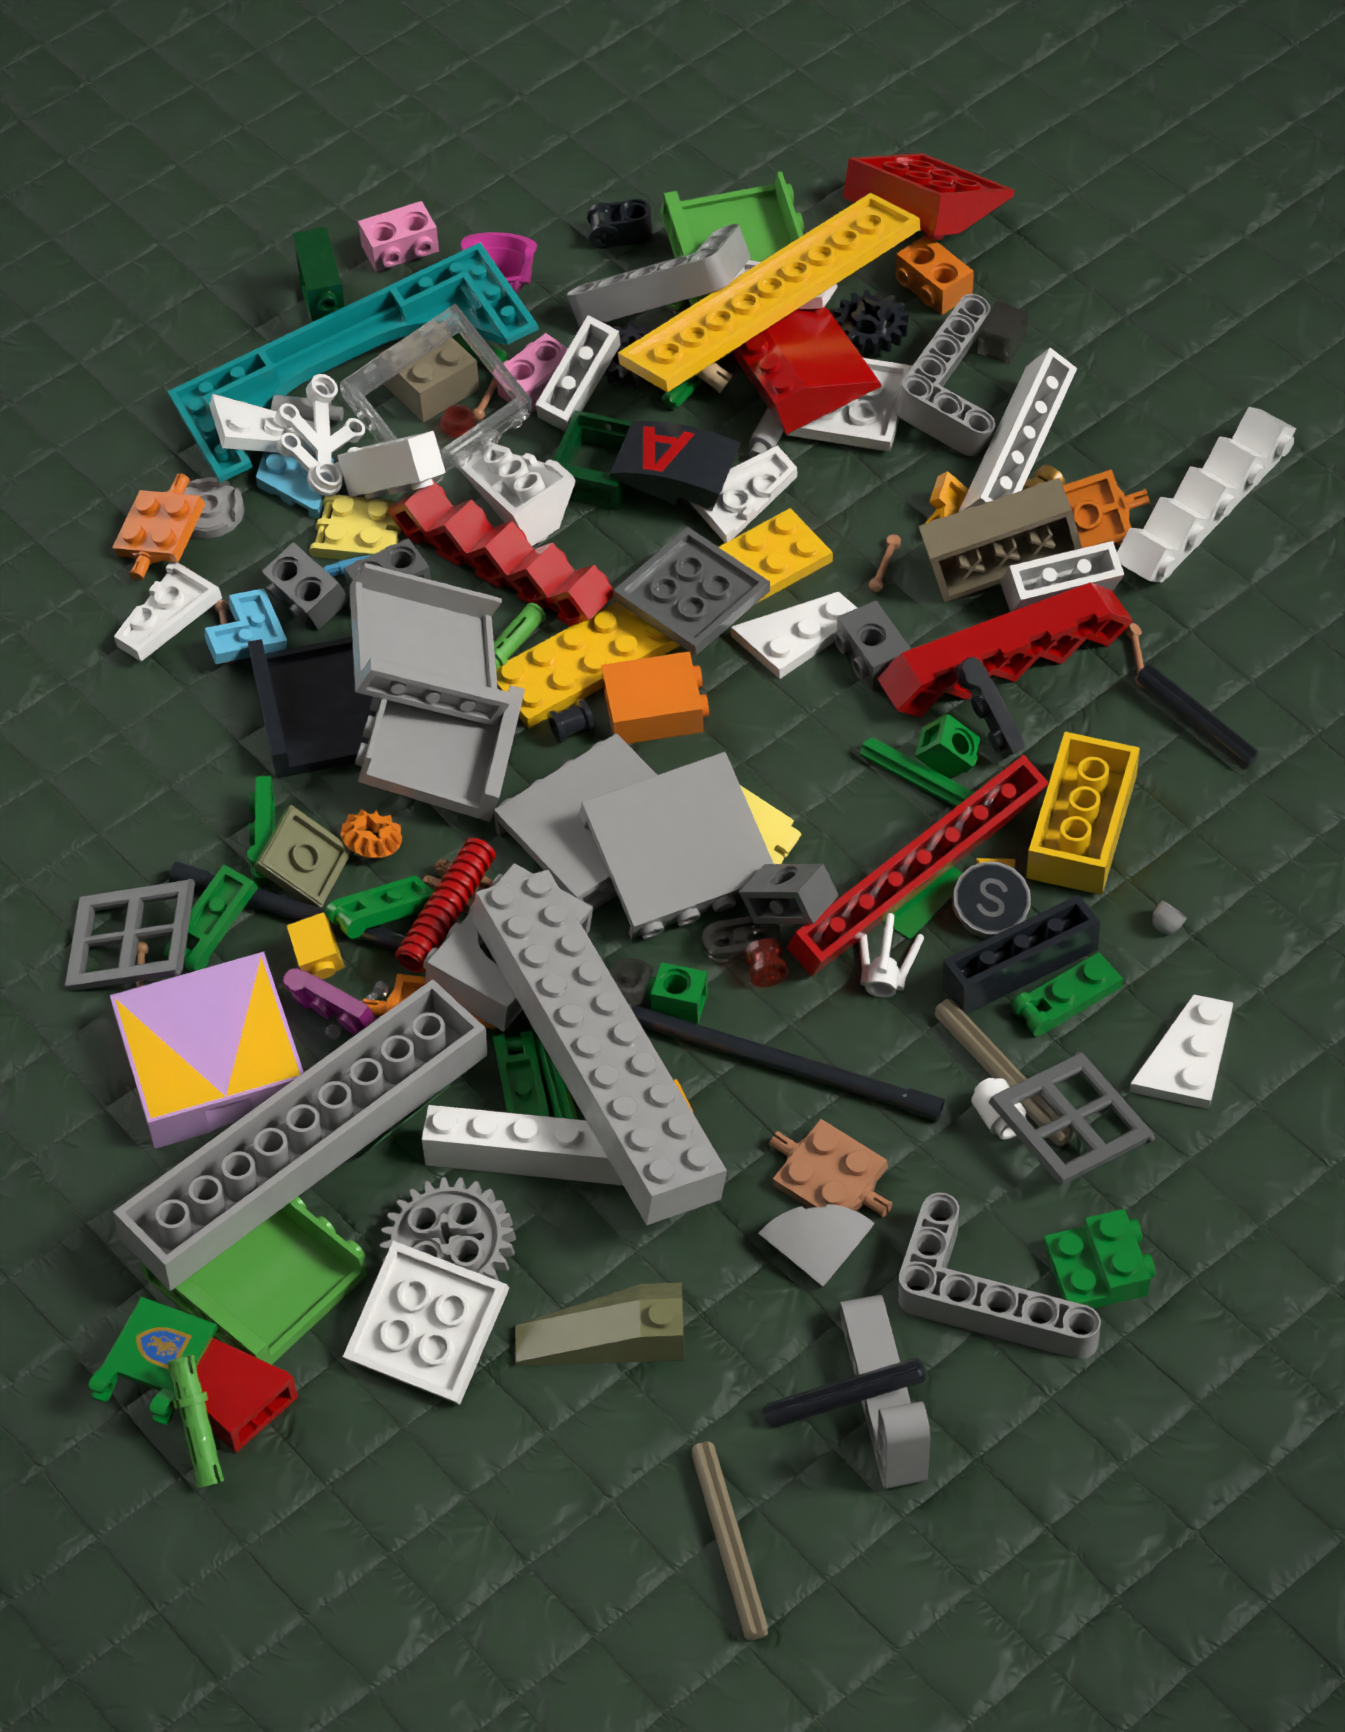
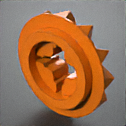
M362 809L358 815L348 814L341 828L343 843L354 853L370 858H382L395 853L399 849L403 837L401 835V825L393 823L391 815L380 816L377 810L373 814H368Z

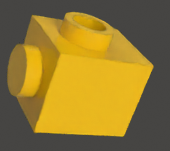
M324 912L287 925L298 965L302 971L304 970L323 980L333 976L336 971L345 968L333 928Z

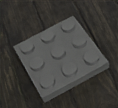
M687 527L613 590V597L616 602L696 656L770 592V581Z

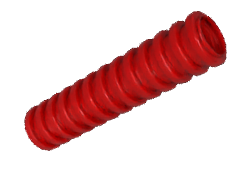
M468 838L463 844V847L458 852V856L455 857L452 865L446 871L447 874L443 876L441 883L438 884L435 892L429 898L430 901L426 903L424 910L421 911L418 919L412 925L413 928L409 930L407 937L404 938L401 946L395 952L396 959L404 968L417 973L425 972L426 969L423 966L427 955L433 948H440L451 926L455 924L457 917L462 913V908H465L468 899L472 897L474 890H476L479 882L485 876V872L488 871L490 864L496 858L495 851L485 841L478 838Z

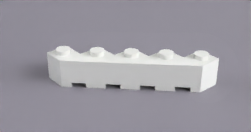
M1248 407L1232 439L1219 436L1203 469L1190 466L1174 498H1159L1144 529L1129 528L1117 551L1121 565L1148 581L1163 582L1201 544L1205 537L1231 513L1233 508L1260 483L1262 478L1280 461L1281 457L1288 454L1294 443V437L1292 436L1296 428L1261 409Z

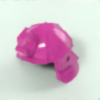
M500 232L477 233L462 239V250L481 242L515 293H518L524 285H530L533 255L537 248L535 241L521 235Z

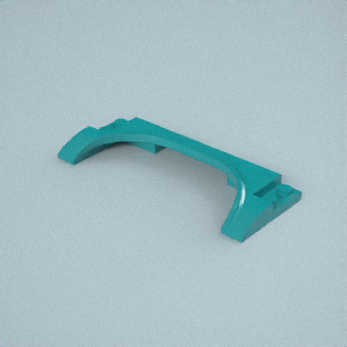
M481 242L167 392L195 440L200 454L214 476L221 483L252 468V450L222 448L209 406L212 394L271 410L274 395L286 396L293 389L315 375L321 374L384 343L412 335L433 322H436L446 332L466 334L508 345L539 330V327Z

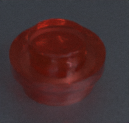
M452 405L445 410L441 418V428L450 437H465L475 430L476 418L467 406Z

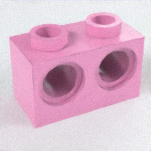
M422 201L358 221L361 246L375 272L439 252L437 228Z
M547 333L543 334L536 341L529 343L524 350L509 361H505L496 370L498 395L527 416L536 410L538 399L568 348Z

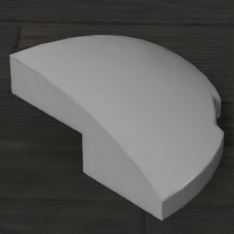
M826 1204L825 1207L806 1209L801 1206L774 1218L758 1234L823 1287L875 1223L854 1210L838 1205Z

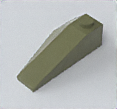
M682 1282L639 1284L515 1325L516 1366L684 1360Z

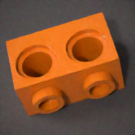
M923 236L896 253L895 274L898 282L903 287L909 288L921 298L925 305L931 306L941 315L954 308L963 296L973 294L974 271L934 239Z

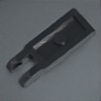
M967 657L966 660L960 662L957 668H955L956 678L959 679L958 683L961 688L971 692L973 696L971 705L974 712L980 719L984 718L991 731L988 733V738L992 747L997 753L1001 752L1005 759L1021 751L1026 745L993 680L990 678L985 666H982L983 662H980V659L976 657Z

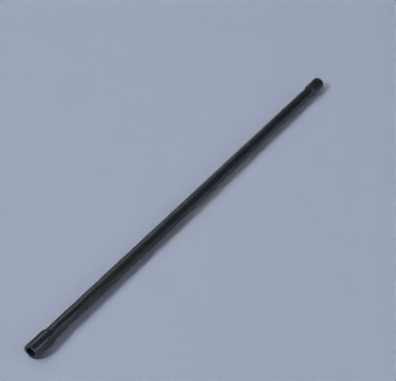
M176 861L169 873V883L193 879L195 882L194 891L203 893L215 875L207 870ZM259 888L246 904L296 921L323 912L325 914V909ZM330 922L335 933L347 936L341 931L340 925H334ZM377 925L365 929L363 934L355 939L397 951L404 938L407 937V934ZM628 1003L644 1029L901 1108L905 1112L936 1122L941 1117L945 1098L912 1088L905 1089Z

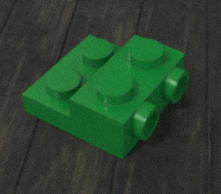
M1125 1209L1086 1217L1083 1227L1044 1235V1247L1064 1300L1091 1308H1098L1149 1296L1151 1279L1156 1276L1154 1262L1149 1253L1142 1255L1138 1245L1143 1240L1140 1224L1136 1218L1129 1220Z

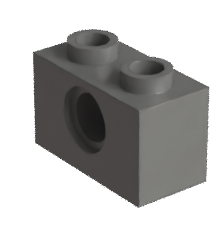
M877 600L837 616V633L834 634V640L838 650L842 654L846 653L852 661L855 674L859 679H864L872 691L881 688L882 685L877 678L888 668L892 660L911 648Z
M764 864L739 891L755 924H814L839 896L824 864Z

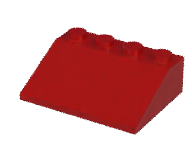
M918 153L849 158L843 198L855 203L869 193H872L920 218V230L924 232L925 237L942 240L944 235L959 234L1014 197L1015 190L926 154Z
M827 307L796 309L732 351L736 361L765 404L772 411L786 435L882 387L879 379Z

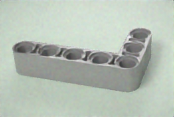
M731 224L712 232L693 254L586 283L570 290L566 295L579 327L582 326L588 315L603 323L720 290L734 280L749 261L751 255L739 224Z
M967 294L961 298L904 377L892 408L894 413L902 420L960 453L975 457L983 453L994 430L995 421L988 412L943 387L978 338L990 312V305L986 299L977 294Z
M934 1193L924 1200L899 1273L898 1302L905 1312L1075 1359L1088 1358L1096 1352L1101 1319L1093 1308L947 1269L958 1233L959 1205L957 1200L947 1193ZM943 1217V1218H945V1219H947V1220H945V1221H936V1220H934L933 1218ZM929 1251L936 1253V1255L926 1256L921 1253ZM921 1286L925 1289L921 1291H914L910 1289V1287ZM961 1297L965 1301L955 1302L950 1298ZM1002 1308L1005 1309L1006 1312L997 1313L992 1311L991 1309ZM1038 1318L1047 1321V1323L1038 1324L1032 1320ZM1073 1330H1084L1088 1334L1079 1335L1074 1333Z
M881 1294L839 1302L841 1323L855 1376L900 1362ZM907 1387L861 1401L883 1487L887 1489L928 1481L930 1428L924 1403L922 1401L911 1403Z

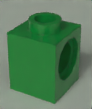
M945 714L922 727L915 757L932 770L952 779L961 773L969 772L974 767L978 758L977 750L980 737L949 714Z
M661 962L657 976L649 978L646 989V999L651 1000L652 1010L699 1024L708 996L707 971Z

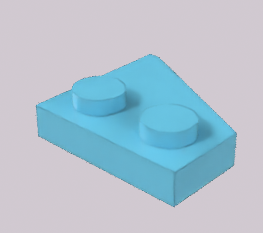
M264 451L256 475L257 487L269 494L278 495L282 501L291 506L295 503L308 509L309 516L320 519L324 495L315 492L311 488L307 480L308 472L294 457H285L277 452Z

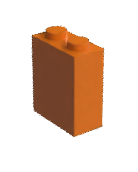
M690 651L601 665L603 692L612 735L617 733L627 744L704 732L703 717L709 716L708 699L706 694H699L698 688L703 687L701 669L699 665L693 666Z

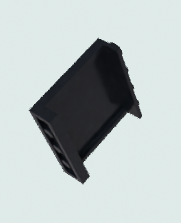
M347 637L265 653L262 639L249 641L250 659L276 779L355 763L361 742L368 744L369 739L362 737L369 715L375 717L376 712L370 710L373 696L355 692L353 638Z

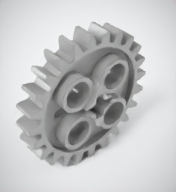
M461 1177L458 1178L454 1187H449L446 1178H442L440 1188L434 1189L432 1184L427 1181L425 1182L426 1193L420 1195L412 1188L410 1194L413 1201L407 1203L399 1199L397 1204L401 1213H388L387 1217L393 1227H384L381 1230L385 1240H387L380 1243V1248L385 1256H387L392 1242L395 1241L497 1281L499 1279L495 1272L496 1270H509L504 1257L514 1256L515 1254L512 1244H510V1242L516 1240L513 1228H509L513 1225L510 1214L505 1213L506 1208L503 1201H495V1196L491 1189L481 1194L482 1190L477 1181L468 1189H466ZM475 1217V1220L470 1224L460 1225L463 1219ZM426 1222H435L428 1229H419ZM477 1254L474 1260L461 1262L466 1255Z

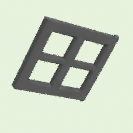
M193 879L80 897L65 983L67 990L70 992L180 976L183 971L195 887ZM177 898L173 923L141 928L144 903ZM127 906L124 931L91 936L95 911ZM171 935L168 960L135 965L138 941L140 939ZM122 942L118 968L85 972L89 947Z
M1077 1052L1075 1056L991 1096L988 1102L1060 1186L1148 1141L1153 1142L1155 1140V1134L1081 1052ZM1081 1073L1101 1097L1075 1109L1055 1085ZM1041 1093L1061 1117L1035 1130L1014 1105ZM1110 1106L1130 1131L1105 1143L1084 1118ZM1069 1126L1090 1151L1065 1164L1046 1143L1044 1138Z

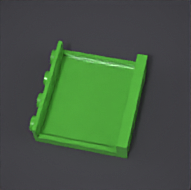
M782 171L777 172L775 183L771 185L680 201L677 191L667 192L663 195L660 213L675 258L695 253L712 232L731 224H739L751 255L749 260L758 262L764 261L803 236L804 231L802 215L800 212L796 213L793 206L794 193L790 183L786 184ZM711 293L689 298L688 300L690 306L696 304L697 302L707 297Z
M296 1197L171 1291L140 1261L144 1278L187 1314L217 1324L218 1329L214 1334L217 1340L271 1365L367 1276L364 1262L365 1254L361 1247L353 1240L348 1239L345 1241L336 1234L332 1224L323 1216L316 1218L311 1214L299 1197Z

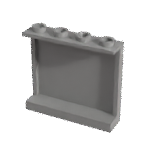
M367 563L363 565L350 584L355 692L494 726L510 705L509 692L497 688L492 615L502 603L501 598Z
M510 685L508 690L510 705L494 726L373 697L370 710L376 712L375 717L368 716L362 737L369 739L368 744L361 742L355 765L361 766L357 782L490 822L500 798L525 689Z
M616 733L605 741L597 742L589 751L576 759L565 762L560 769L544 779L536 780L528 789L515 797L504 800L494 809L496 833L501 836L508 832L544 871H550L555 882L562 890L591 905L594 911L618 894L590 827L584 828L579 816L581 803L596 796L657 776V774Z
M726 752L596 796L581 803L579 816L584 828L590 827L630 923L629 936L631 939L641 935L643 939L654 937L662 933L664 927L677 922L679 926L693 923L701 917L700 914L713 909L715 913L731 909L736 905V901L742 899L739 891L764 864H774Z

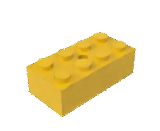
M1064 732L1029 847L1026 878L1103 895L1137 777L1139 747Z

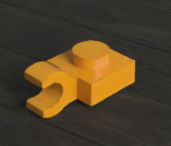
M948 471L937 477L929 503L936 508V511L927 520L926 524L935 519L958 513L969 490Z

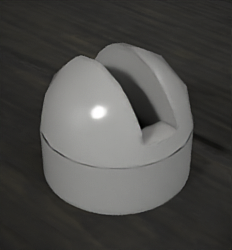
M1163 900L1160 901L1152 914L1153 925L1159 932L1164 934L1175 933L1187 919L1177 909Z

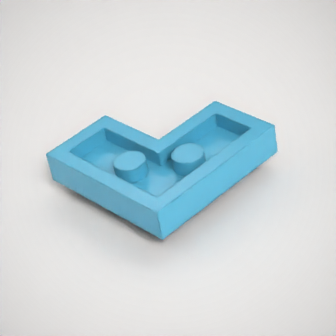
M264 588L229 595V607L236 622L205 628V640L215 664L250 658L249 641L262 639L265 653L287 649V638Z

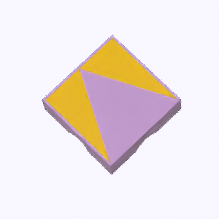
M264 952L110 995L117 1025L136 1082L154 1149L201 1136L224 1125L237 1122L304 1073Z

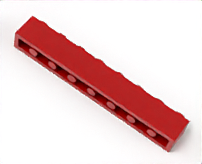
M1022 755L832 903L814 924H805L796 931L786 948L810 976L813 977L886 919L887 914L894 913L1037 801L1049 782L1027 757Z

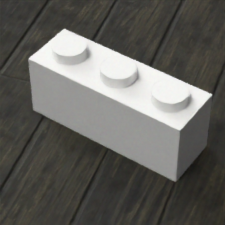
M589 315L586 317L536 403L538 418L566 432L574 411L583 410L620 347L618 330Z
M434 431L373 444L337 455L349 497L364 494L366 500L386 495L385 489L388 490L389 495L409 490L408 484H411L412 490L430 486L433 484L432 477L446 473Z
M1111 541L1011 565L1000 583L1009 610L1012 612L1089 582L1113 591L1124 576V572L1114 543Z

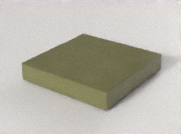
M290 805L284 811L253 868L301 902L321 908L352 851L341 839Z

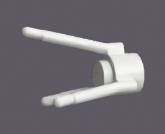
M893 913L887 914L881 954L871 964L867 934L859 940L862 967L860 984L865 986L868 993L876 997H891L896 994V990H904L905 978L924 940L922 934L916 936L899 970L897 962L889 957L894 924Z

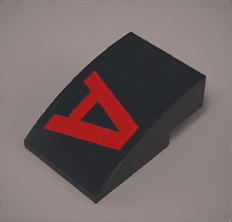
M632 421L609 477L673 505L676 504L680 497L713 511L740 442L687 425L658 421Z

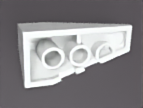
M483 440L452 459L456 467L505 523L513 521L517 527L522 529L531 546L544 541L551 533L559 529L575 484V479L558 462L548 459L543 463L537 461L534 455L525 453L523 456L512 454L510 448Z

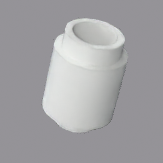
M988 1078L976 1086L971 1102L991 1133L998 1134L1000 1139L1012 1138L1016 1134L988 1103L991 1096L1010 1088L1005 1079ZM1020 1102L1015 1104L1014 1106L1025 1117L1026 1110Z

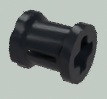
M584 699L577 700L576 705L559 712L555 710L547 712L550 729L558 743L565 742L567 736L586 729L588 732L595 730L592 712Z

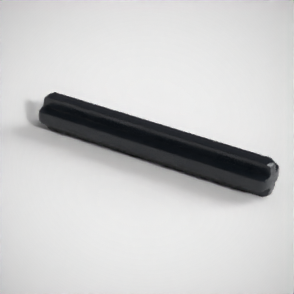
M1147 664L1139 671L1137 681L1239 765L1243 768H1248L1256 761L1259 754L1256 748L1155 666Z
M914 1357L775 1400L764 1406L765 1417L772 1427H778L922 1383L926 1380L925 1367L919 1358Z

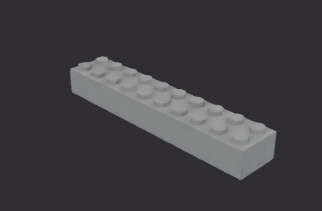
M541 871L476 891L473 915L475 927L645 1224L650 1225L721 1200L727 1173L725 1166L550 871Z
M432 979L114 1210L113 1215L119 1240L169 1291L173 1290L487 1056L486 1028Z

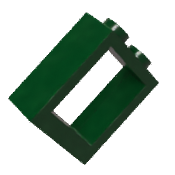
M327 227L292 233L299 280L310 323L345 307L342 283Z
M577 410L574 411L553 461L558 462L572 474L575 479L569 500L615 510L619 509L629 485L610 478V473L573 466L582 442L620 450L632 423L631 421Z

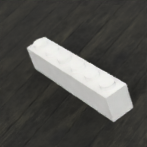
M1047 349L1026 366L958 512L999 499L1007 494L1022 491L1077 370L1075 366L1053 349Z
M435 1105L428 1106L422 1135L425 1165L623 1185L588 1122L585 1120Z

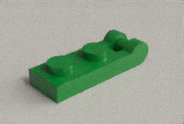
M257 776L256 792H249L250 815H255V822L248 825L251 847L247 852V856L251 866L252 880L258 885H266L272 881L253 867L275 829V795L271 776Z
M224 864L191 909L184 957L185 969L190 972L207 967L210 955L258 889L254 881ZM193 938L198 943L193 950H190L188 944ZM171 939L169 940L164 949V957H166L167 959L169 955Z
M414 875L336 899L328 904L325 909V915L331 923L340 925L341 931L351 939L360 937L367 928L384 925L389 921L418 914L424 910V906L430 901L429 898L435 891Z
M1098 952L1030 993L1023 992L1011 1002L1010 1009L1017 1017H1023L1027 1021V1028L1034 1036L1038 1037L1122 988L1123 978ZM1042 1006L1047 1012H1039L1038 1008Z
M532 1030L520 1031V1036L505 1038L504 1034L492 1036L506 1112L549 1117ZM523 1051L521 1054L508 1055V1053Z

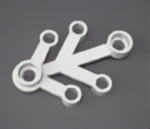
M317 374L306 388L307 399L314 409L315 431L300 416L298 409L292 404H282L275 414V420L280 426L284 428L292 427L316 452V460L301 446L298 436L290 432H286L281 436L276 444V448L281 455L294 457L308 472V483L315 492L324 496H333L342 487L343 473L339 461L335 464L331 462V454L347 442H358L365 433V426L360 420L350 418L340 430L330 436L328 404L331 403L337 394L338 387L331 377ZM351 447L347 452L358 449V447Z

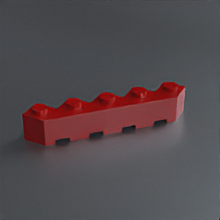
M434 480L433 484L416 490H412L411 487L386 510L409 540L418 545L425 541L436 547L437 555L460 567L463 563L474 567L477 569L476 575L492 585L501 588L505 584L518 591V599L526 603H535L542 609L545 606L559 613L558 620L568 626L590 620L613 597L614 589L609 584L607 576L598 570L595 564L574 571L568 563L564 552L557 548L554 543L533 549L527 541L525 533L513 521L493 528L486 519L485 512L472 499L453 506L447 499L443 488L436 484Z
M1089 582L902 652L889 663L888 668L877 679L898 711L921 718L945 692L967 700L972 696L969 690L960 687L959 679L956 678L955 674L957 665L966 660L967 657L970 658L972 656L973 658L980 659V662H983L982 666H985L989 676L993 674L1016 682L1039 657L1063 664L1086 639L1109 647L1133 620L1112 590Z

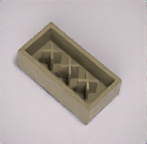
M1060 478L1041 482L1036 486L1004 495L999 499L970 507L964 511L935 519L930 523L919 526L944 603L1000 584L1001 579L1011 565L1082 549L1073 512Z

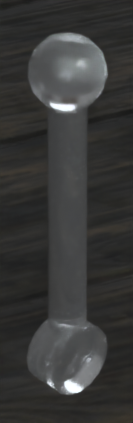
M383 981L377 982L373 987V992L365 999L375 1000L385 997L389 991V985ZM339 1022L328 1025L325 1030L327 1037L330 1039L338 1038L343 1026Z

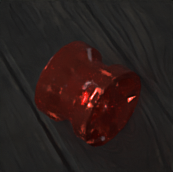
M761 939L745 948L744 959L745 963L751 967L749 969V978L753 985L758 987L774 986L781 983L788 976L787 963L781 959L783 949L779 941L775 939Z

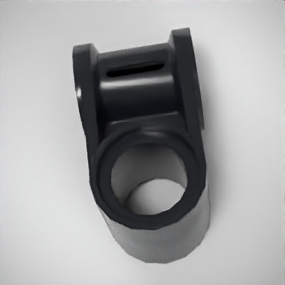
M630 199L628 201L597 203L587 211V221L591 225L589 240L594 247L606 249L629 244L640 245L648 242L653 236L651 208L645 200ZM601 212L603 213L604 221L600 220ZM602 230L606 232L605 239H603Z

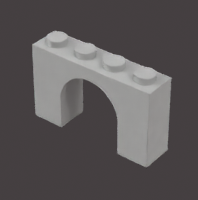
M514 863L504 875L499 874L490 887L532 875L533 873ZM560 889L586 934H588L593 907ZM474 901L464 921L461 924L455 923L448 932L446 941L439 949L433 948L427 955L423 966L426 969L425 984L433 979L468 1012L505 1031L523 1009L497 963L489 959L480 947L484 941L473 923Z

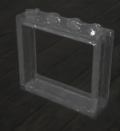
M456 304L340 382L342 397L377 442L382 443L397 439L365 396L459 332L512 398V401L439 451L445 472L453 467L461 468L472 459L473 453L482 447L487 449L500 440L502 433L511 427L514 429L522 426V421L532 413V399ZM441 474L432 477V479L436 484H438L443 479L444 475Z

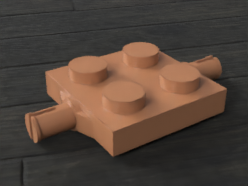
M820 1119L808 1136L799 1141V1143L792 1141L779 1131L775 1133V1137H772L769 1146L787 1156L786 1163L773 1178L774 1187L807 1208L825 1207L826 1204H831L856 1211L865 1205L881 1215V1217H885L887 1212L889 1213L893 1203L874 1192L876 1182L888 1168V1161L822 1119Z

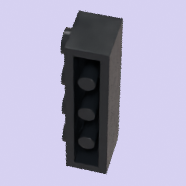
M1080 895L1070 898L944 959L943 989L951 1000L965 1014H968L1097 951L1100 921Z

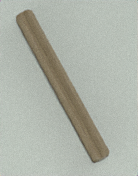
M945 999L936 1006L935 1017L994 1079H1005L1010 1087L1027 1079L953 1000ZM1041 1093L1020 1102L1027 1115L1039 1127L1061 1117ZM1068 1126L1048 1137L1056 1145L1063 1146L1074 1137V1131Z
M710 1441L697 1443L692 1447V1458L744 1636L749 1641L764 1638L768 1634L767 1622L714 1444Z

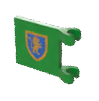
M141 1297L104 1364L94 1373L89 1381V1389L93 1391L92 1398L100 1402H107L113 1393L118 1376L160 1391L150 1404V1412L153 1414L152 1419L154 1422L162 1425L169 1424L175 1412L173 1399H176L167 1361L194 1354L197 1367L218 1329L217 1324Z

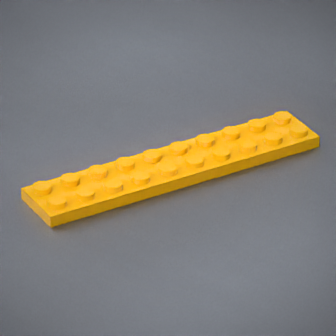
M869 193L741 274L728 286L711 293L618 352L619 364L664 391L669 392L919 231L920 218Z
M791 508L719 546L720 549L770 581V592L757 603L833 562V552ZM615 602L597 612L590 620L575 624L508 660L504 666L500 665L496 670L497 688L507 692L510 685L525 689L519 718L528 728H531L547 719V712L551 710L556 712L564 710L575 704L577 700L584 699L602 689L601 665L662 656L680 645L618 602Z

